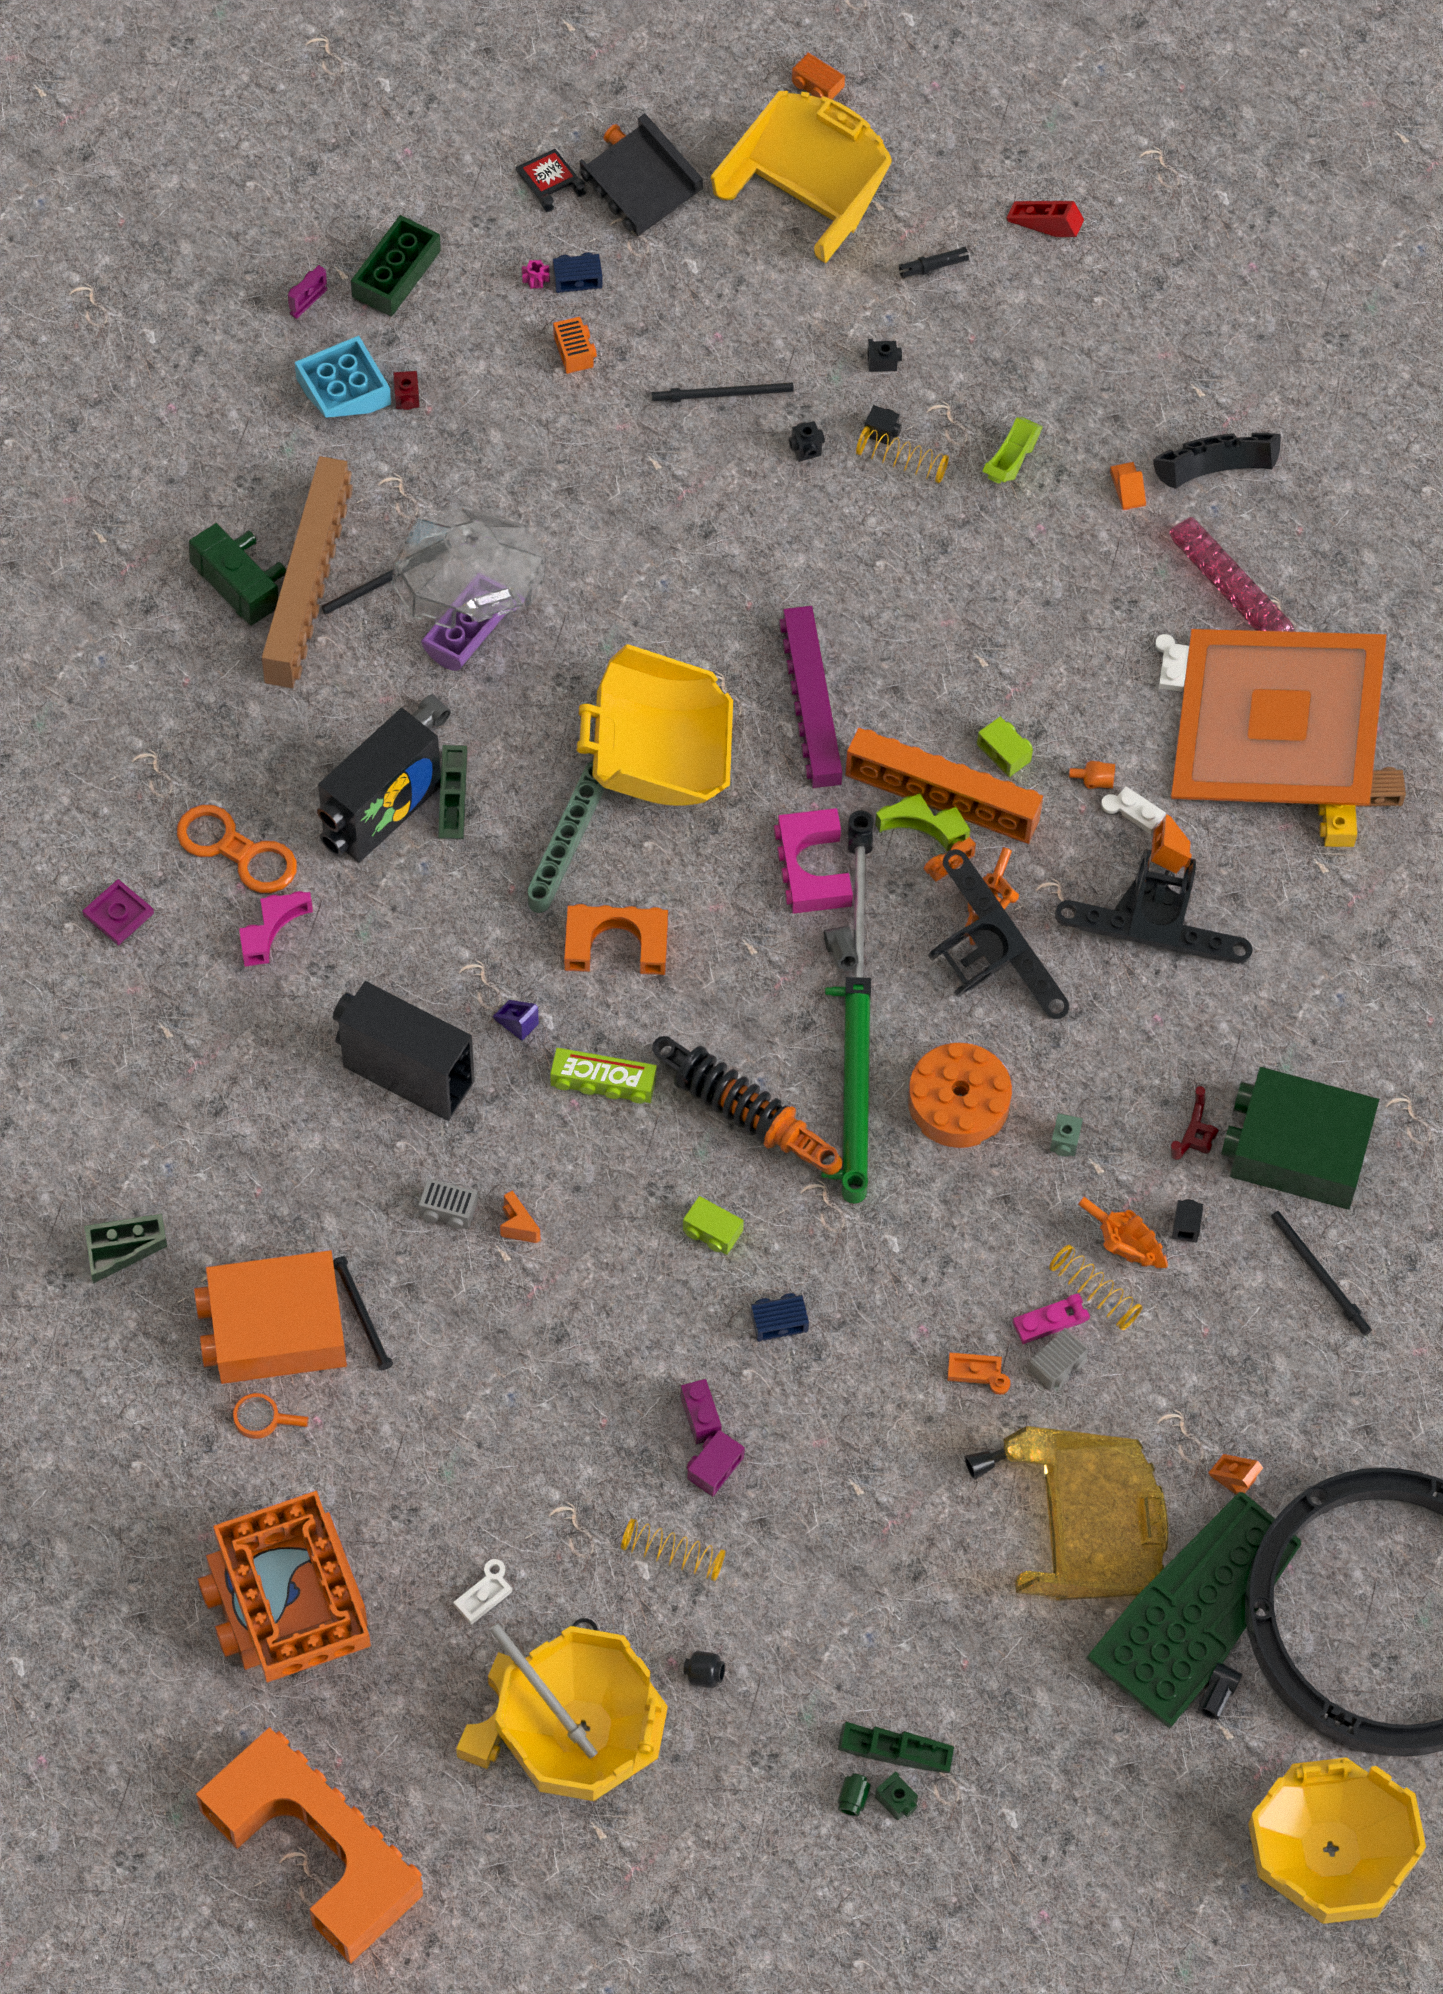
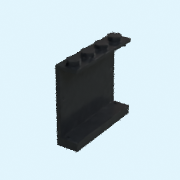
M645 113L638 118V127L594 160L588 164L583 159L579 161V173L583 180L587 183L590 182L594 186L593 189L600 199L604 198L608 202L611 212L614 215L618 214L623 219L622 223L629 232L633 231L637 237L703 189V178Z

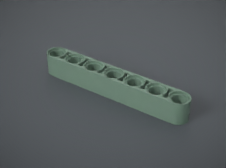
M593 761L586 765L528 887V906L536 913L545 912L550 907L605 790L592 777ZM583 795H590L591 797L585 798V797H582V796H583ZM574 815H581V817H579V818H575V817H573V816H574ZM564 835H571L572 837H570V838H565V837H563V836H564ZM555 855H561V856H563V857H561V858H555V857H553V856H555ZM546 875H552L553 877H552V878H545L544 876H546ZM538 895L543 896V898L537 899L534 897Z

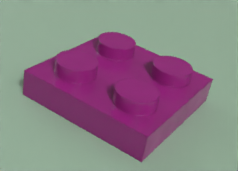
M117 879L83 909L82 913L86 919L119 946L154 914V909L122 881Z

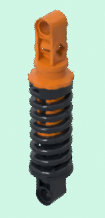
M668 1036L658 1037L653 1042L652 1050L657 1059L676 1073L674 1085L677 1088L690 1091L696 1099L701 1098L703 1104L712 1106L713 1110L717 1113H723L724 1118L727 1120H734L736 1126L745 1128L746 1133L750 1135H756L757 1140L768 1149L778 1145L785 1153L792 1151L799 1158L828 1175L836 1174L841 1169L842 1159L836 1149L824 1142L818 1135L806 1129L807 1124L804 1121L795 1119L796 1109L793 1106H781L782 1102L778 1098L769 1102L771 1094L768 1091H763L759 1094V1085L752 1084L748 1087L749 1079L745 1076L737 1080L738 1071L735 1069H731L726 1073L727 1064L725 1062H720L715 1066L716 1056L709 1054L703 1046H698L690 1052ZM671 1046V1051L668 1054H660L664 1047ZM829 1155L835 1156L831 1164H823L825 1157Z

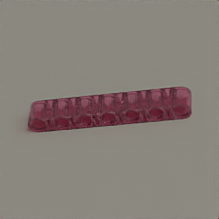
M1188 517L1170 529V536L1174 543L1256 631L1294 632V627L1290 620L1196 519Z

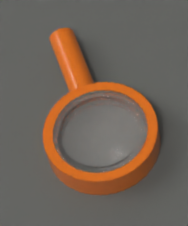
M260 1393L244 1396L237 1402L233 1411L234 1424L237 1430L245 1437L260 1439L270 1435L277 1427V1424L308 1427V1416L278 1413L276 1403L269 1396Z

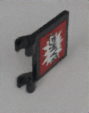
M556 149L516 167L517 173L539 199L546 212L554 210L552 205L554 200L550 194L569 185L572 186L578 197L586 194L584 190L586 187L585 182L578 178Z

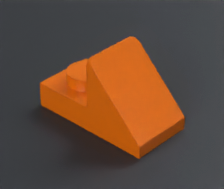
M1134 462L1111 466L1110 474L1122 509L1128 510L1146 506L1143 474L1141 471H1136Z
M513 1190L505 1194L504 1206L502 1208L509 1220L500 1225V1235L505 1238L532 1243L541 1241L539 1227Z
M1223 1454L1208 1474L1237 1495L1239 1492L1246 1493L1263 1467L1256 1460Z

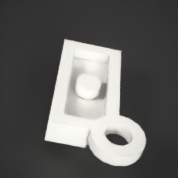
M498 1559L488 1561L484 1567L485 1577L453 1602L454 1607L470 1625L512 1593V1588L503 1579L506 1572L505 1565ZM497 1566L500 1571L497 1574H492L490 1568Z

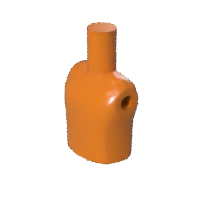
M1089 761L1085 769L1070 768L1069 778L1083 779L1084 785L1089 789H1113L1115 764Z

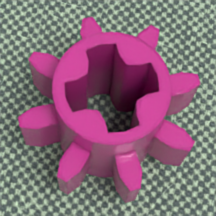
M529 260L527 267L522 266V282L528 283L530 289L543 288L545 282H550L549 265L544 266L541 260Z

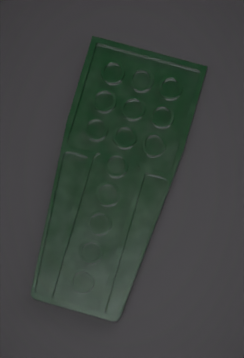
M1239 1492L1134 1598L1086 1657L1090 1663L1169 1729L1210 1680L1217 1663L1224 1662L1247 1627L1245 1594L1250 1567L1263 1537L1275 1518L1243 1492ZM1297 1536L1292 1539L1283 1552L1278 1565L1275 1584L1301 1546V1540ZM1254 1608V1612L1256 1613L1259 1608Z

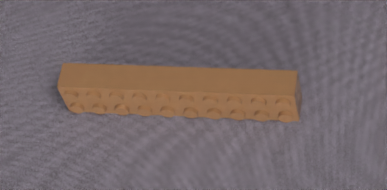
M323 456L318 458L262 655L264 681L266 684L294 688L295 681L300 680L302 673L300 663L302 659H306L308 651L306 642L307 639L312 638L314 626L312 625V620L318 617V599L323 598L325 591L323 581L330 574L331 566L328 563L330 558H334L336 552L335 538H340L342 529L340 521L341 518L345 519L347 513L346 499H350L352 495L353 485L350 484L352 472L348 471V462L345 460Z

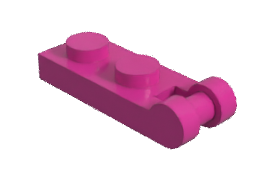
M1073 1294L1065 1300L1013 1318L1012 1323L1022 1345L1062 1331L1064 1328L1068 1329L1088 1321L1090 1315L1086 1309H1083V1300L1080 1294ZM1073 1309L1074 1315L1068 1316L1066 1311Z

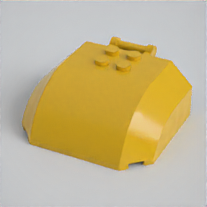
M626 644L608 662L597 690L596 706L591 704H581L579 706L578 714L581 716L580 740L577 742L576 750L581 754L590 753L594 755L593 777L604 788L663 805L683 806L704 803L730 786L733 699L728 693L724 694L716 683L718 678L713 672ZM591 717L596 718L594 742L589 741Z

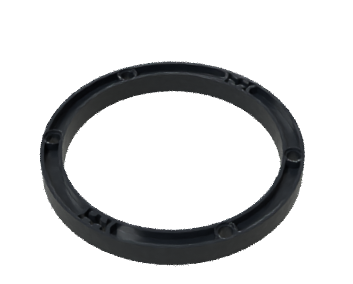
M1382 1467L1359 1469L1327 1478L1298 1495L1280 1512L1263 1537L1254 1556L1247 1579L1245 1594V1617L1253 1653L1261 1671L1283 1703L1301 1720L1326 1737L1360 1751L1385 1756H1418L1443 1751V1719L1410 1725L1378 1722L1351 1713L1318 1692L1297 1669L1287 1653L1278 1630L1274 1610V1586L1279 1562L1288 1544L1308 1523L1333 1508L1348 1503L1376 1499L1412 1503L1443 1516V1480L1417 1471ZM1310 1498H1318L1321 1501V1504H1314ZM1254 1608L1262 1609L1266 1616L1257 1615L1254 1612ZM1328 1714L1326 1721L1323 1720L1324 1715ZM1335 1720L1340 1722L1339 1727L1334 1725ZM1349 1726H1351L1352 1729L1348 1733L1347 1730L1349 1729Z

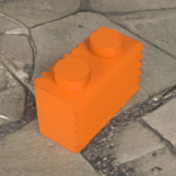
M808 52L793 67L792 82L797 88L806 90L812 96L818 98L824 96L833 99L844 88L845 75Z

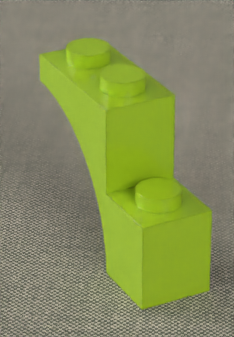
M1016 417L1004 443L983 468L982 472L988 474L987 478L996 483L1015 480L1026 453H1032L1043 426L1024 417Z
M920 793L915 796H907L899 803L892 806H884L876 812L875 825L879 832L894 828L919 830L935 838L946 851H950L956 842H963L970 836V828L957 807L941 810L934 816Z

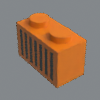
M581 317L554 322L553 337L566 374L593 368L594 358L597 357L594 343L590 344L588 340L590 338L589 328L587 325H583Z

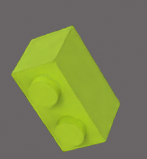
M1001 716L978 732L977 746L1008 777H1011L1031 762L1033 753L1031 743L1026 738H1022L1016 732L1015 727L1010 722H1006Z
M698 1196L683 1219V1231L691 1239H699L706 1243L711 1250L715 1252L721 1251L728 1255L743 1232L744 1220Z

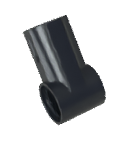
M1218 1662L1210 1677L1208 1689L1202 1697L1198 1710L1210 1719L1219 1720L1230 1695L1233 1696L1243 1674Z

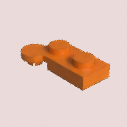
M968 837L963 842H956L950 850H961L970 859L975 855L976 843ZM945 854L933 857L923 868L935 882L948 874L943 866ZM954 855L949 860V866L952 869H956L963 864V859L959 855Z
M949 1353L947 1381L989 1384L992 1392L999 1395L1007 1393L1011 1385L1009 1377L1001 1373L1002 1357Z

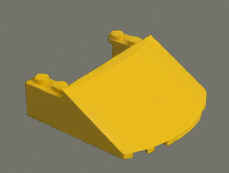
M778 91L711 175V183L715 196L722 200H733L752 175L756 173L833 221L814 246L815 256L826 264L849 233L855 232L891 165L892 159L881 137L871 129V125L850 108L824 96L822 98L810 96L808 92L795 94L788 93V91Z

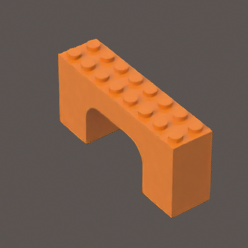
M269 1727L196 1793L199 1810L236 1849L272 1818L284 1815L296 1817L303 1821L346 1865L343 1877L309 1911L312 1926L351 1964L423 1896V1883L420 1878L422 1874L413 1864L407 1865L401 1859L403 1855L393 1844L388 1846L382 1840L384 1836L374 1825L369 1827L363 1821L365 1817L355 1806L350 1808L344 1802L346 1798L336 1787L331 1789L325 1783L327 1781L326 1777L317 1768L312 1770L306 1764L308 1760L299 1750L294 1752L288 1746V1739L280 1731L275 1733Z

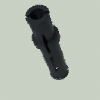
M962 247L927 258L921 256L916 261L901 263L898 266L899 271L909 270L900 273L902 279L920 273L925 275L931 270L969 261V254L959 257V254L968 251L966 247Z

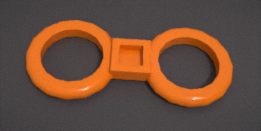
M215 805L193 807L182 815L177 825V838L180 845L188 853L198 857L224 855L238 864L240 879L250 890L259 893H274L283 890L292 882L297 872V861L293 852L287 846L276 841L254 843L237 833L232 816L221 807ZM201 816H213L224 823L226 828L225 834L216 844L200 846L193 843L187 835L190 823ZM262 852H274L285 859L287 868L278 880L261 882L255 880L249 874L248 864L251 859Z

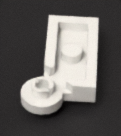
M1168 634L1159 635L1156 639L1155 647L1158 651L1164 653L1159 689L1183 692L1189 646L1175 644L1173 637Z
M1127 786L1118 796L1113 794L1106 795L1101 802V807L1106 813L1114 814L1120 811L1122 816L1149 834H1152L1166 815V812Z

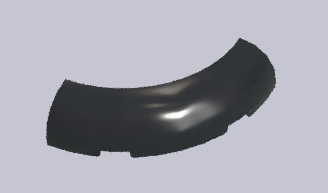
M1253 432L1251 437H1236L1234 433L1186 442L1183 444L1182 449L1174 452L1169 449L1153 459L1155 473L1164 484L1177 489L1194 478L1214 472L1245 468L1272 470L1279 457L1281 434Z

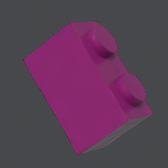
M702 1379L681 1385L680 1398L696 1445L704 1443L710 1435L714 1437L719 1430L722 1431V1424L707 1380Z
M720 1430L714 1437L710 1435L702 1446L703 1451L699 1456L694 1455L686 1467L688 1469L687 1480L712 1497L744 1459L745 1454L744 1446Z

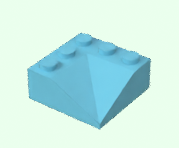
M360 336L295 362L297 381L305 395L325 418L367 414L391 405L390 387Z

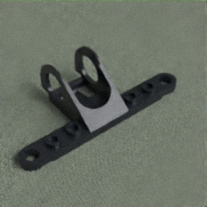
M1147 848L1141 856L1136 876L1131 913L1071 900L1060 902L1055 910V919L1065 927L1069 926L1082 931L1211 959L1243 964L1247 962L1253 951L1251 943L1245 938L1183 925L1195 876L1196 859L1189 858L1184 868L1183 878L1148 871L1152 850ZM1146 880L1159 882L1156 886L1154 902L1142 900L1147 883ZM1164 884L1180 887L1177 907L1163 904L1166 888ZM1065 908H1070L1069 910L1072 909L1075 915L1073 918H1065L1061 911ZM1236 945L1243 946L1246 952L1245 955L1239 956L1235 954L1233 947Z
M958 849L948 851L943 858V866L980 918L950 936L928 954L932 961L943 954L964 985L954 991L956 997L959 998L967 991L972 990L1011 963L1045 1013L1053 1019L1065 1017L1070 1007L1067 998L967 855ZM954 855H959L963 859V864L959 869H952L949 866V860ZM971 936L978 948L961 959L960 962L966 968L985 956L990 966L968 981L948 951ZM1059 999L1064 1003L1063 1011L1058 1014L1052 1013L1049 1008L1051 1001Z

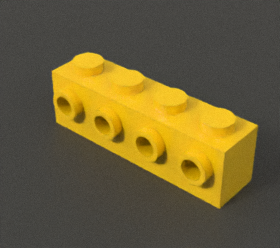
M1318 804V815L1323 816V822H1320L1319 834L1320 837H1324V847H1354L1357 838L1356 806Z

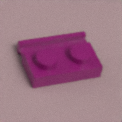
M318 265L313 271H309L297 286L295 285L290 289L288 304L291 311L289 313L295 319H298L328 290L325 286L327 284L326 269Z

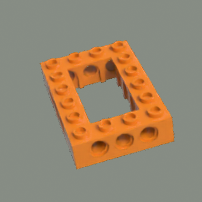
M317 1490L213 1526L218 1547L267 1683L371 1647L369 1632ZM301 1535L333 1623L326 1626L323 1623L317 1629L300 1635L295 1633L293 1637L281 1641L277 1623L275 1624L270 1602L266 1599L261 1577L257 1574L252 1552Z

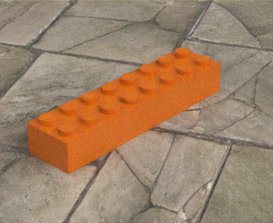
M858 727L847 750L845 776L903 798L920 793L930 808L941 811L957 807L965 821L1024 843H1030L1040 821L1043 795H1040L1038 792L1018 787L1010 781L999 780L986 772L972 770L964 764L948 761L940 755L929 754L918 747H910L894 738H886L872 730H864Z

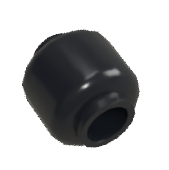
M695 1651L690 1659L687 1658L685 1660L683 1673L688 1676V1681L691 1685L714 1688L723 1681L725 1662L721 1661L720 1656L716 1653Z

